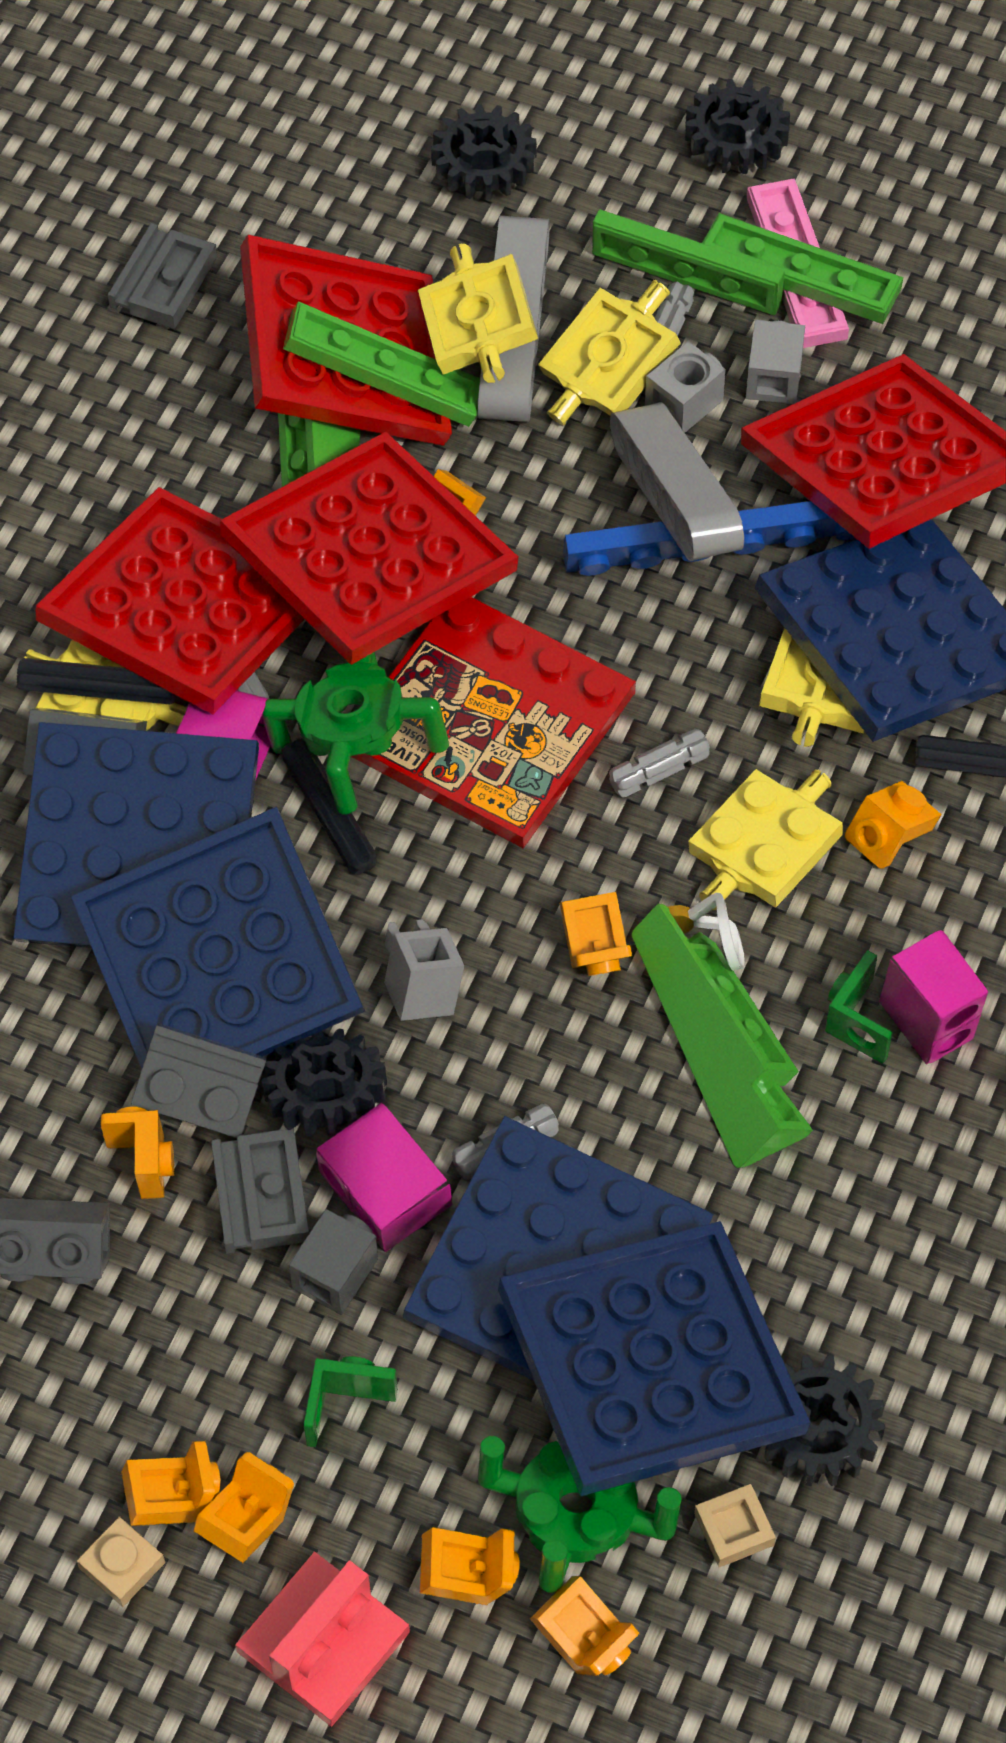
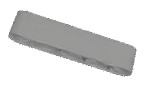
M515 216L499 217L494 260L510 254L513 255L519 268L538 339L499 354L502 368L505 372L504 377L500 381H498L492 368L495 383L486 382L483 379L481 369L478 398L479 419L530 422L548 257L549 219Z
M660 402L611 413V435L619 457L685 557L689 561L742 550L744 547V530L736 506L665 404Z

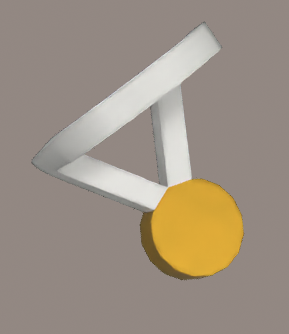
M721 893L710 895L691 909L682 905L668 907L684 934L692 930L693 927L719 930L729 967L732 971L744 969L745 958L740 934L736 925L728 918L726 903ZM717 907L718 917L703 916Z

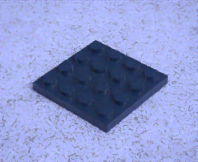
M932 519L870 549L858 539L759 574L755 590L872 742L1006 689V610Z
M39 722L14 939L17 942L92 948L71 896L252 818L259 753L258 741Z
M277 807L71 896L141 1069L143 1068L157 1023L263 1057L274 1052L275 1048L280 1046L286 1047L293 1044L294 1041L309 1037L366 1012Z
M504 1116L404 1308L402 1318L534 1381L498 1292L500 1277L711 1223L714 1214Z
M721 1221L500 1277L498 1292L580 1496L807 1433L810 1420Z

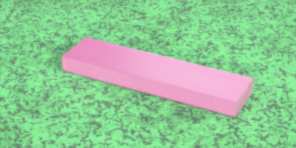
M795 178L747 187V201L756 226L820 248ZM783 289L782 301L790 323L805 325L803 348L848 340L849 327L843 310Z

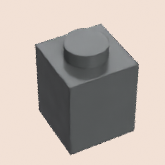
M325 1209L289 1264L292 1289L342 1315L378 1260L376 1235L373 1234L372 1229L353 1215L345 1214L343 1217H340Z

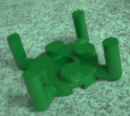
M375 652L352 665L350 663H343L325 670L327 677L314 686L310 680L302 687L296 699H267L262 713L263 722L274 753L283 754V747L287 743H292L286 720H297L301 736L306 742L309 751L318 756L328 755L325 771L336 809L341 814H350L358 806L348 772L350 757L363 753L374 756L386 752L392 744V737L399 730L404 719H421L427 745L431 752L441 753L449 747V740L439 702L432 697H403L400 685L396 679L393 681L386 676L385 669L378 666ZM348 705H361L354 712L341 713Z
M488 1436L481 1442L478 1482L485 1489L516 1498L515 1512L519 1524L521 1522L526 1532L530 1535L529 1541L542 1552L539 1585L545 1592L554 1593L562 1587L570 1562L584 1563L595 1560L597 1554L611 1548L614 1551L627 1540L631 1532L662 1541L671 1539L676 1532L682 1498L681 1494L674 1488L667 1487L659 1491L654 1512L637 1508V1489L635 1482L585 1495L591 1500L593 1506L585 1512L574 1513L565 1509L560 1502V1499L566 1494L579 1492L558 1441L545 1445L541 1449L540 1454L533 1458L525 1467L522 1474L503 1469L505 1444L499 1437Z

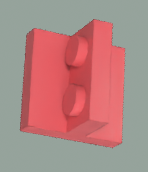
M314 1551L235 1646L237 1653L332 1727L410 1633V1627L407 1622L371 1595L369 1575L350 1560L339 1571Z

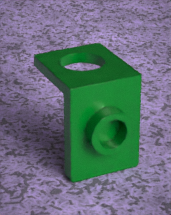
M867 950L851 974L843 971L834 982L827 998L831 1003L828 1009L825 1032L883 1064L888 1058L892 1032L854 1011V1008L874 979L877 955ZM852 1027L860 1028L868 1033L875 1043L861 1038Z
M355 1356L343 1357L340 1361L316 1358L304 1421L307 1446L316 1447L326 1393L396 1402L398 1391L396 1369L375 1366L372 1361Z

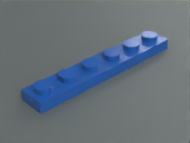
M808 501L738 511L744 530V547L742 550L734 551V553L741 555L751 554L762 550L765 545L785 543L787 547H802L813 543L816 538L836 536L838 540H853L856 538L814 503ZM663 522L567 534L564 540L563 558L566 573L579 571L581 575L592 576L602 574L612 566L631 564L633 568L643 569L656 566L663 559L682 557L684 561H689ZM702 558V559H698V560H694V561H700V560H704V559H707V558Z

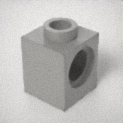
M755 320L748 367L746 399L795 404L797 402L805 325L791 324L784 321Z
M688 341L646 376L645 406L663 402L685 433L723 401L726 369L722 367L718 359L712 354L703 353Z

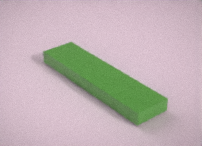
M599 209L593 220V255L673 282H679L682 285H689L694 289L771 315H776L782 303L784 270Z
M721 213L717 215L702 242L703 244L784 270V290L880 324H884L902 289L903 277Z
M299 301L293 308L284 342V350L469 427L476 418L480 378L459 369L443 375L436 360Z

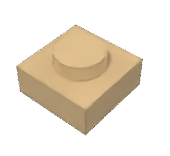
M751 1484L695 1505L694 1514L719 1568L775 1546V1534Z
M118 1517L77 1560V1563L82 1572L124 1607L165 1564L162 1553L123 1519Z

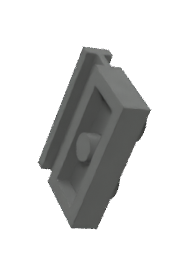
M151 223L108 293L110 308L117 310L118 306L129 309L131 315L175 329L217 259L216 244L174 230L166 233L158 230V225Z
M157 1023L131 1104L151 1111L158 1110L160 1114L237 1138V1136L242 1135L261 1073L265 1066L266 1057Z
M294 1128L291 1130L283 1129L237 1136V1140L220 1142V1139L211 1140L226 1254L235 1253V1249L252 1247V1250L303 1243L309 1235Z

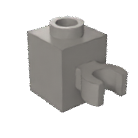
M420 919L416 920L414 931L400 932L395 922H389L385 947L390 952L384 984L400 1021L454 1015L464 964L448 929H430L428 924Z

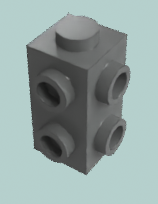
M0 1198V1274L3 1279L20 1282L31 1280L35 1276L59 1277L60 1281L67 1284H84L93 1279L102 1278L110 1258V1203Z

